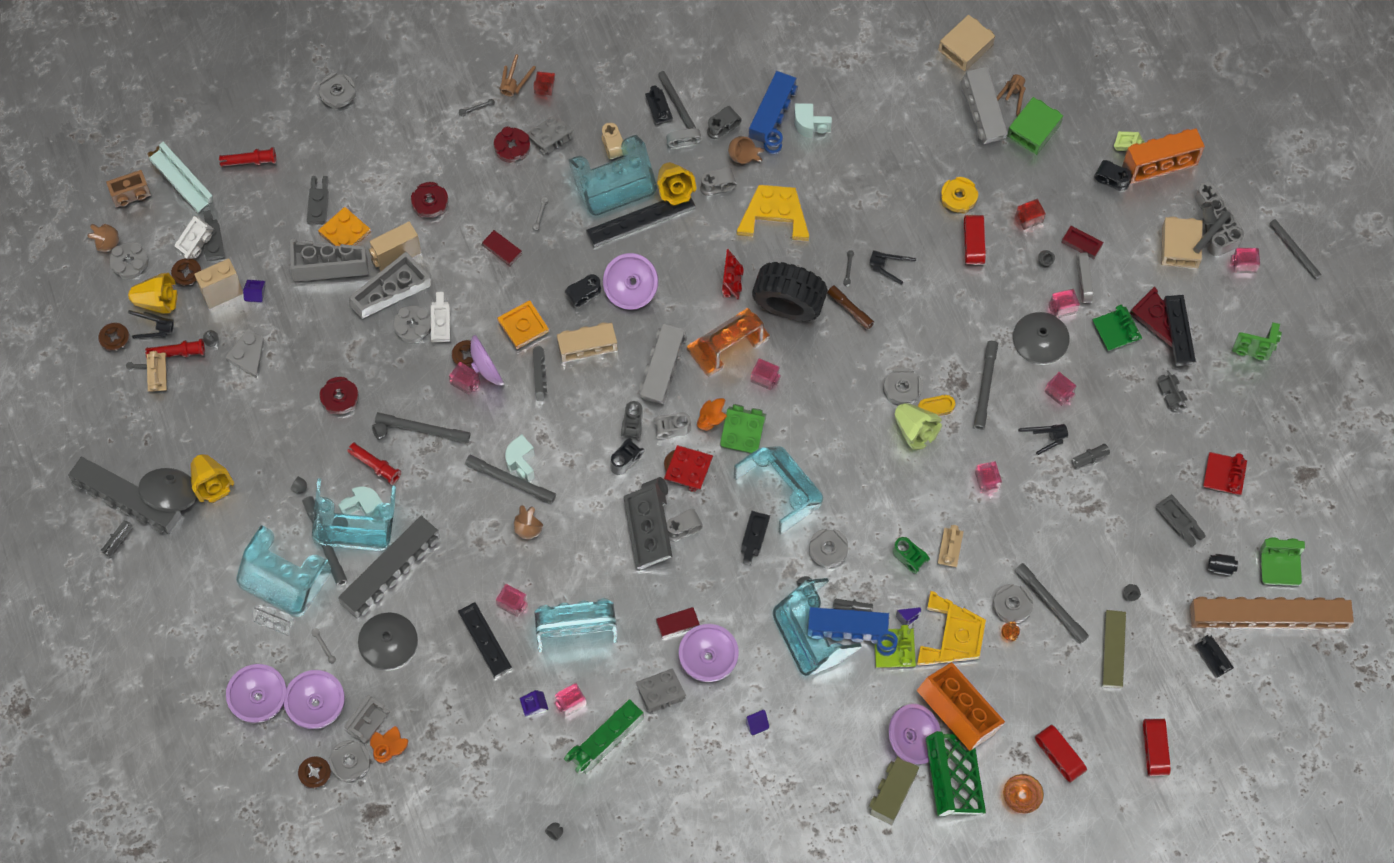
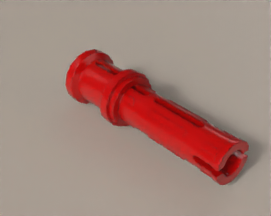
M271 147L269 150L255 149L250 153L219 155V161L227 160L220 162V166L250 163L261 165V163L267 162L276 164L275 148Z
M203 339L193 342L185 340L181 344L147 347L145 349L147 352L145 353L146 358L147 354H150L151 351L166 353V357L183 355L186 358L189 355L196 354L203 356L205 355V345Z
M355 442L349 446L351 448L347 450L349 454L375 470V474L384 477L390 485H394L399 480L401 470L394 469L386 460H379Z

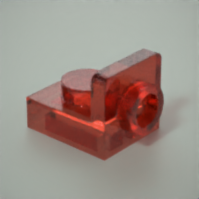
M537 71L536 81H534L533 85L534 94L552 96L555 73Z

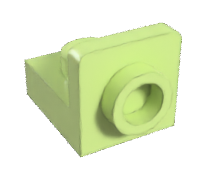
M1119 131L1114 148L1116 151H1127L1131 145L1136 143L1142 144L1145 141L1139 132Z

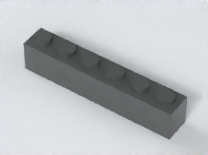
M82 456L68 474L72 481L71 484L77 489L81 490L84 488L92 497H100L104 499L103 501L107 505L119 507L120 511L124 514L136 516L139 522L142 524L149 523L159 533L165 532L170 534L182 517L180 511L165 512L150 507L141 499L138 486Z
M421 515L338 597L340 604L355 618L358 619L361 615L364 616L369 611L370 606L374 602H378L383 597L384 592L388 588H392L397 583L398 578L402 574H406L411 569V565L425 555V551L429 547L436 545L440 537L438 529Z

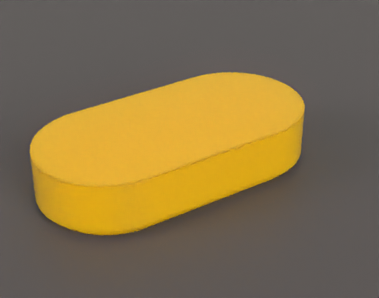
M941 395L921 400L918 407L933 412L938 416H943L954 411L955 400L950 395Z

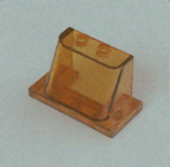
M747 308L689 344L687 350L705 374L710 377L724 368V364L720 360V352L744 337L756 348L770 339V334L763 327L764 323Z

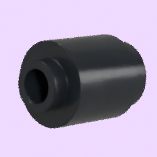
M1223 554L1210 555L1208 570L1213 571V573L1231 576L1233 572H1237L1238 561L1235 560V556Z

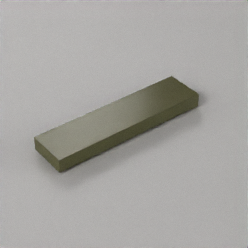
M1106 610L1102 687L1123 688L1126 612Z

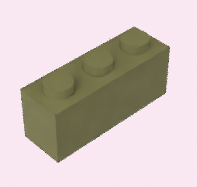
M898 756L895 762L891 761L886 770L889 773L887 779L882 778L878 786V790H880L878 797L873 796L869 807L872 808L870 815L893 825L918 773L919 767L902 760Z

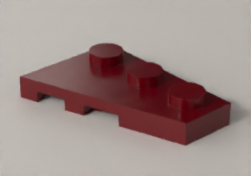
M1154 286L1131 309L1130 314L1173 348L1165 302L1161 299L1158 290Z

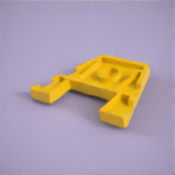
M759 185L737 229V235L753 237L755 220L793 223L792 240L809 241V233L796 188Z
M930 591L927 610L947 614L941 650L920 646L917 665L979 659L986 619L965 608L962 609L947 598L944 599L938 596L936 592Z

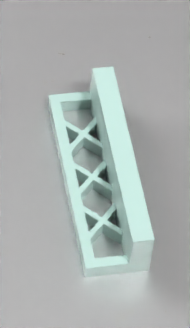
M164 142L159 144V150L149 157V160L199 214L213 203L212 194Z

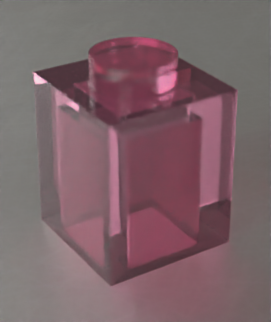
M1236 248L1234 255H1231L1230 259L1231 266H1234V273H1257L1260 266L1259 248Z
M1074 289L1052 294L1049 302V309L1051 313L1054 312L1057 318L1076 314L1080 306Z
M759 358L751 373L750 382L772 390L773 386H777L780 381V367Z
M461 362L458 363L449 375L450 384L468 395L473 390H477L480 385L479 373L476 374L473 369Z
M1058 372L1047 383L1045 393L1063 406L1066 401L1069 403L1076 395L1074 392L1077 386L1062 373Z
M996 461L977 465L975 475L981 494L986 492L992 494L1000 490L1002 480Z
M505 584L496 599L497 607L518 617L520 612L524 613L528 606L527 595Z
M577 683L555 694V707L559 713L563 712L565 717L587 706L586 698Z

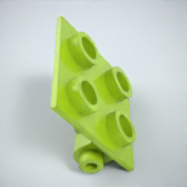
M901 625V629H888V631L893 632L897 636L896 651L891 656H883L877 651V644H875L876 668L916 667L914 629H909L908 625ZM888 640L881 642L885 647L893 646L892 642Z

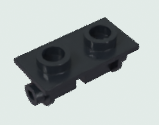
M656 85L651 86L649 93H645L655 123L659 124L673 120L663 90Z
M1206 635L1202 638V641L1195 644L1217 678L1234 669L1212 635Z

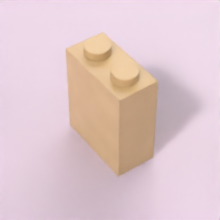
M967 15L940 40L938 51L962 70L966 71L994 45L995 35L990 29L982 26L977 19Z
M1165 217L1162 225L1161 265L1199 268L1202 260V250L1198 254L1193 251V248L1202 239V220Z
M410 221L369 241L371 261L375 268L379 267L381 271L405 252L412 258L421 254L419 237Z
M229 258L194 274L209 309L243 294L237 273Z

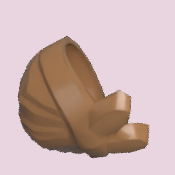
M738 136L730 142L728 152L733 161L746 164L752 160L761 162L762 158L757 154L763 153L764 149L755 147L754 142L750 138Z
M95 224L90 225L94 232L89 233L87 236L88 238L95 239L98 251L108 252L118 245V231L114 227L103 224L101 227Z
M521 505L519 515L514 520V531L523 539L537 537L543 529L542 522L533 516L535 511L533 506L529 507L526 511L525 507Z

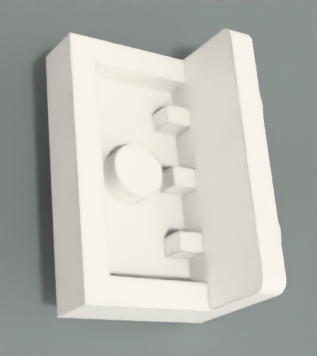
M194 216L174 246L185 254L184 257L186 259H195L201 254L203 245L211 239V233L214 228L198 216Z

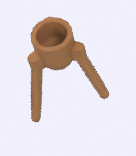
M518 54L514 57L507 79L508 67L504 66L502 82L499 88L503 95L512 97L514 93H519L520 88L536 69L533 66L517 86V81L512 76Z
M1015 74L1010 81H1007L1005 87L998 94L997 100L1003 96L1008 88L1009 92L1005 100H1009L1012 93L1017 94L1019 92L1016 112L1018 116L1026 88L1024 87V77Z

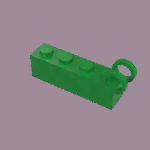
M629 699L580 746H574L566 754L564 760L567 763L573 761L577 765L575 771L578 774L584 772L587 775L644 720V712Z

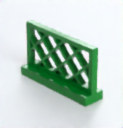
M936 731L926 737L938 816H946L948 814H985L986 809L976 749L966 751L959 745L961 741L955 734H943L942 731ZM944 740H948L953 745L950 751L945 747ZM955 749L963 755L960 761L952 754ZM948 758L956 764L953 770L948 766ZM965 759L971 763L972 769L970 771L962 764ZM959 768L966 774L964 780L956 774ZM951 778L959 784L956 790L951 785ZM969 778L974 782V790L966 784ZM962 788L969 794L966 800L959 794ZM955 797L963 804L960 809L955 808ZM972 798L978 803V809H974L969 804Z

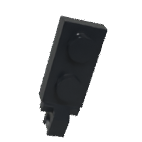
M751 511L741 545V552L745 553L743 564L751 566L753 555H759L770 515Z

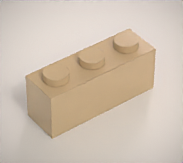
M600 323L597 326H585L579 330H566L557 334V343L562 362L617 351V340L612 323Z

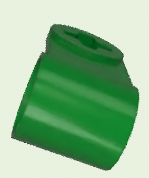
M900 537L896 540L893 547V555L909 571L917 574L919 568L924 563L930 561L929 556L907 537ZM903 545L907 550L901 551L898 546Z

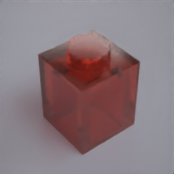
M1035 199L1018 206L1015 219L1025 230L1043 223L1046 213L1039 200Z

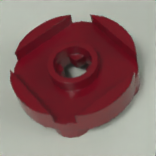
M504 127L494 139V149L499 159L508 163L525 159L530 152L529 135L518 128ZM514 142L517 146L509 148V143Z
M435 182L422 183L417 186V189L411 195L412 207L421 218H433L446 212L448 206L447 191ZM428 197L435 199L431 203L425 202L428 200Z
M331 378L321 388L320 400L328 413L345 414L356 408L359 399L356 385L347 378ZM338 392L344 395L341 399L334 398Z

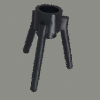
M873 250L870 258V264L874 265L873 270L881 272L899 284H903L902 280L882 269L881 266L885 267L887 259L915 262L916 258L885 254Z
M128 311L129 314L155 321L156 330H159L158 333L132 335V338H166L167 334H172L173 319L163 318L149 312Z
M1065 424L1018 429L1019 432L1033 431V434L1049 433L1051 440H1055V442L1037 451V455L1056 445L1063 444V439L1068 438V430Z

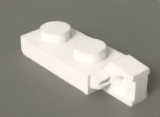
M436 292V302H432L431 342H451L449 302L444 301V292Z

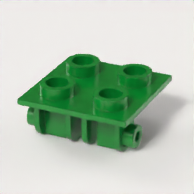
M1122 304L1116 307V311L1092 319L1108 351L1142 339L1127 307H1123Z

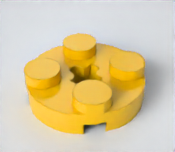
M956 177V179L945 182L941 191L943 206L953 212L962 214L967 213L975 206L978 190L971 180L964 177ZM962 192L963 197L958 198L955 193Z

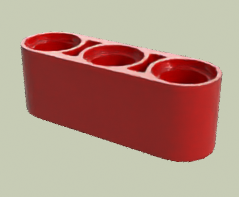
M984 215L964 216L966 264L985 265Z
M1165 718L1144 719L1143 734L1148 776H1169L1171 766Z
M1049 725L1035 735L1037 744L1068 782H1073L1087 771L1084 762L1055 726Z

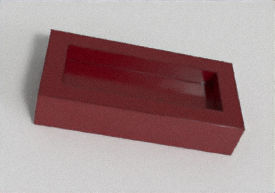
M1070 226L1061 243L1080 253L1087 252L1088 257L1095 259L1104 242Z
M495 230L482 242L484 248L508 266H511L522 255V250Z
M694 607L656 618L662 639L689 631L700 625Z

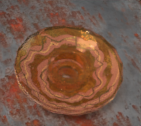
M1019 774L1007 781L1004 786L1003 796L1010 809L1017 813L1027 814L1039 808L1043 802L1044 792L1037 779L1030 775ZM1024 793L1026 795V798L1021 799L1019 797V794Z

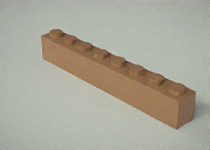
M1197 597L1190 604L1192 628L1349 629L1354 623L1352 600H1345V598L1325 600V598L1318 597L1313 600H1306L1303 597H1298L1294 600H1286L1284 597H1277L1275 599H1266L1265 597H1257L1255 599H1247L1246 597H1237L1235 599H1227L1226 597H1217L1215 599Z

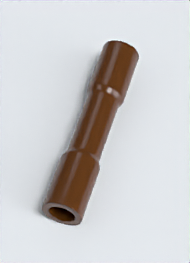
M835 285L829 288L827 294L854 316L866 330H869L875 322L865 312L855 306Z

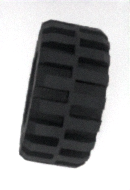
M769 262L760 268L752 290V296L761 308L768 310L772 314L788 318L789 320L807 322L815 320L820 315L828 289L821 277L816 276L815 273L809 272L803 267L800 268L785 262Z

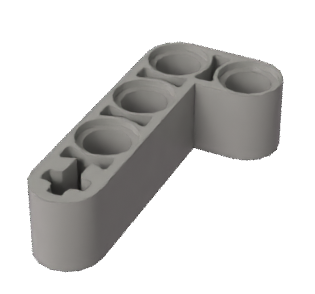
M1203 182L1200 184L1195 197L1199 206L1201 207L1205 202H1212L1213 207L1217 208L1214 209L1217 219L1225 210L1231 213V216L1226 220L1227 224L1221 226L1212 237L1208 246L1211 255L1221 256L1239 247L1244 237V231L1215 186L1210 182Z

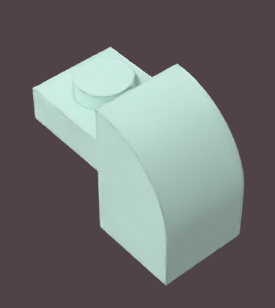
M795 103L794 124L796 130L801 135L813 138V132H831L832 117L813 116V104Z
M522 434L508 445L505 453L506 464L510 473L516 470L520 478H525L530 482L535 476L534 470L528 465L527 461L535 456L534 447Z
M368 487L353 488L354 496L347 497L338 504L343 516L347 517L362 509L368 521L386 512L378 494Z

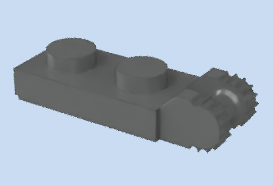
M316 176L311 177L307 224L326 223L329 197L328 176H323L322 189H316L317 178Z
M536 346L533 349L536 400L543 401L544 393H547V383L543 382L542 376H546V368L543 365L545 363L544 348Z
M1172 494L1156 505L1159 512L1181 536L1183 535L1184 540L1193 547L1197 543L1189 533L1190 529L1200 540L1205 538L1206 535L1197 525V521Z

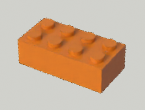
M1197 128L1192 130L1186 129L1178 134H1168L1160 139H1150L1146 143L1131 145L1127 149L1122 166L1131 172L1129 182L1132 184L1198 165L1205 146Z
M952 662L928 676L917 689L922 698L969 751L995 735L1005 723L1001 716Z

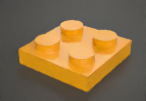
M344 207L325 223L318 232L331 245L340 246L344 244L356 246L371 233V229Z
M530 300L497 317L499 324L516 350L549 332V328Z

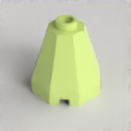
M910 403L901 404L895 410V420L908 445L913 450L925 448L926 445L924 443L928 440L930 443L934 441L942 428L940 423L942 420L937 414Z

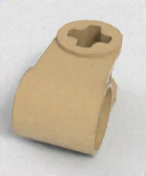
M614 123L604 124L602 127V142L609 160L627 155V147L617 125Z

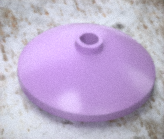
M635 253L619 255L605 269L603 276L604 291L609 300L620 308L632 310L644 307L654 298L658 289L657 271L651 261L642 255ZM632 278L636 279L635 285L631 284Z
M475 334L472 336L470 348L474 361L471 365L476 374L480 372L485 379L496 385H504L500 374Z
M702 624L692 628L684 635L680 642L679 660L681 666L688 675L699 681L715 682L725 678L733 671L738 661L739 650L735 638L728 630L715 624ZM711 655L712 659L707 660L705 659V656Z
M253 664L243 667L232 676L226 688V701L231 712L237 718L250 723L264 722L274 717L282 709L286 698V683L276 669L264 664ZM258 695L262 696L260 700H255Z
M321 670L303 672L296 676L286 688V698L284 701L286 713L300 727L307 729L323 728L334 722L342 712L345 702L344 690L338 679L328 672ZM315 701L320 702L318 706H313V703Z
M918 704L902 706L893 714L889 724L891 745L896 754L906 762L914 765L929 762L926 737L936 731H941L939 723L932 712L924 706Z

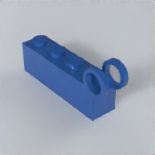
M776 71L749 127V138L764 143V149L769 154H777L782 149L783 136L776 128L778 124H782L785 117L783 113L789 109L791 96H795L798 90L796 77ZM767 145L770 146V147H777V146H779V148L776 149V150H770V149L767 147Z
M810 607L808 636H812L813 639H823L826 637L835 641H842L843 639H851L853 642L871 641L877 644V651L883 656H891L896 651L897 636L893 632L888 631L889 613ZM888 640L892 642L893 646L885 647L881 642Z

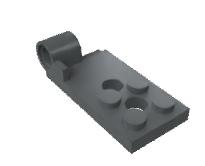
M662 477L643 483L640 490L624 496L636 568L640 570L673 557L663 507L667 505L665 495L668 494V486ZM648 522H650L651 526L649 530L646 531L645 526ZM653 540L654 545L651 549H649L648 545L650 541Z

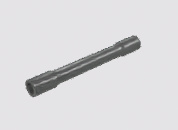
M996 341L987 342L978 409L974 421V428L977 430H984L986 425L992 375L998 350V342Z
M377 412L375 417V423H384L389 427H398L440 436L467 444L470 440L471 433L462 430L443 428Z
M471 454L466 459L465 465L533 494L543 501L552 504L556 498V493L492 466Z
M313 496L306 497L302 500L303 505L312 521L330 565L337 586H341L347 583V578L334 552Z
M1024 563L1015 569L1017 574L1030 585L1067 626L1072 635L1080 643H1083L1089 637L1088 633L1079 623L1074 621L1036 579L1031 570Z

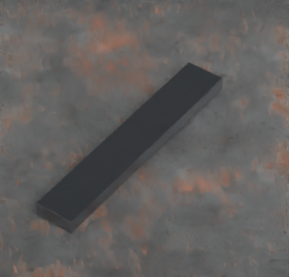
M692 198L687 202L672 205L669 201L663 200L587 229L586 232L595 248L695 209V204Z

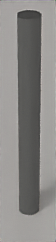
M664 71L659 72L658 76L688 129L696 128Z
M1272 220L1270 225L1314 278L1318 279L1322 275L1277 220Z

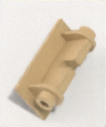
M151 351L150 354H147L148 392L167 390L166 353Z
M951 525V528L944 527L938 564L957 568L964 532L960 531L957 525Z

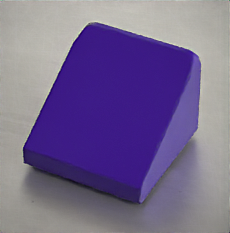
M247 280L243 289L244 301L262 302L266 282Z
M920 607L897 610L896 618L902 625L909 626L920 617L922 609Z
M534 690L520 697L526 717L548 710L545 695L542 691Z
M765 710L746 717V725L752 736L769 729Z

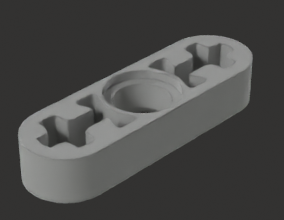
M1077 253L1076 262L1082 303L1093 302V287L1088 253Z

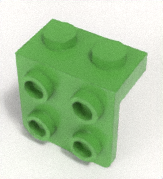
M1272 322L1266 338L1242 332L1238 333L1232 351L1241 356L1248 355L1258 360H1269L1272 352L1276 351L1277 344L1281 339L1280 324Z
M733 404V407L729 406L726 413L727 417L725 418L721 446L757 453L767 414L763 413L761 409L752 408L750 411L745 410L742 405Z
M1271 537L1265 539L1260 548L1262 583L1299 586L1302 583L1301 554L1305 549V541H1299L1295 538L1279 540L1278 538Z

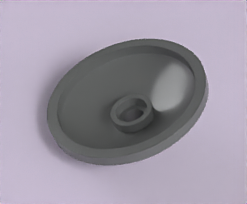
M1035 312L1024 316L1018 321L1013 332V343L1017 352L1024 359L1035 364L1056 362L1066 353L1069 346L1070 337L1067 327L1059 318L1049 313Z
M160 468L150 471L142 477L139 483L138 491L141 499L150 507L160 511H181L193 505L197 499L192 489L191 477L177 469Z
M391 612L381 613L370 618L363 625L358 637V647L363 659L372 667L381 670H393L402 667L411 660L418 646L417 632L411 621L400 614ZM385 634L390 635L388 639L383 638Z

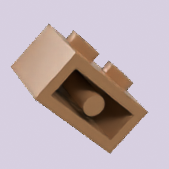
M142 170L106 181L115 207L126 206L131 202L143 200L151 196Z

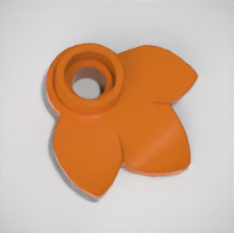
M718 398L712 402L708 400L703 404L697 421V426L701 430H711L714 425L720 424L727 417L725 413L721 412L726 401L724 398Z
M396 726L388 730L384 735L375 732L370 740V746L374 749V759L379 763H386L392 756L400 755L408 745V739L401 738L400 731Z

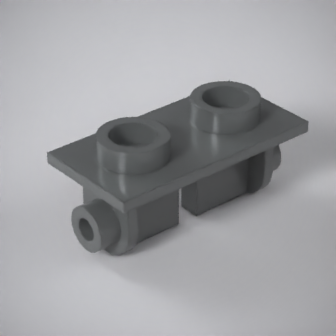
M1167 370L1168 376H1159L1158 384L1164 394L1169 391L1171 392V394L1165 396L1170 409L1177 411L1180 409V405H1184L1187 408L1185 401L1188 399L1184 391H1179L1177 387L1180 384L1175 374L1172 375Z

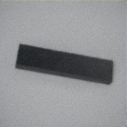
M1184 295L1165 296L1164 302L1176 366L1195 365L1196 359Z
M476 602L458 610V614L493 677L497 678L511 671L512 666Z

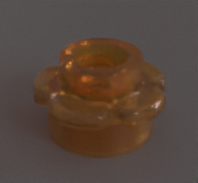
M1015 622L1004 624L1001 631L1002 636L1007 640H1017L1020 634L1019 626Z

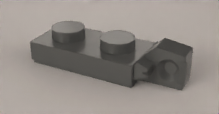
M211 210L203 211L205 222L214 228L211 233V239L204 244L206 260L211 261L225 258L218 220H213Z

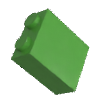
M1033 97L1010 125L1007 137L1038 155L1060 127L1063 115L1058 110L1047 106L1042 100H1037Z

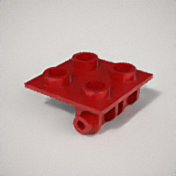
M729 249L726 251L722 294L726 298L734 295L739 299L740 292L742 291L741 276L744 273L743 265L739 263Z
M677 445L664 479L689 486V491L696 492L698 489L701 490L713 455Z
M1209 452L1203 487L1242 495L1247 460L1243 458V454L1237 453L1234 457Z

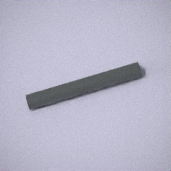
M1228 210L1223 212L1193 248L1195 253L1199 254L1231 216Z

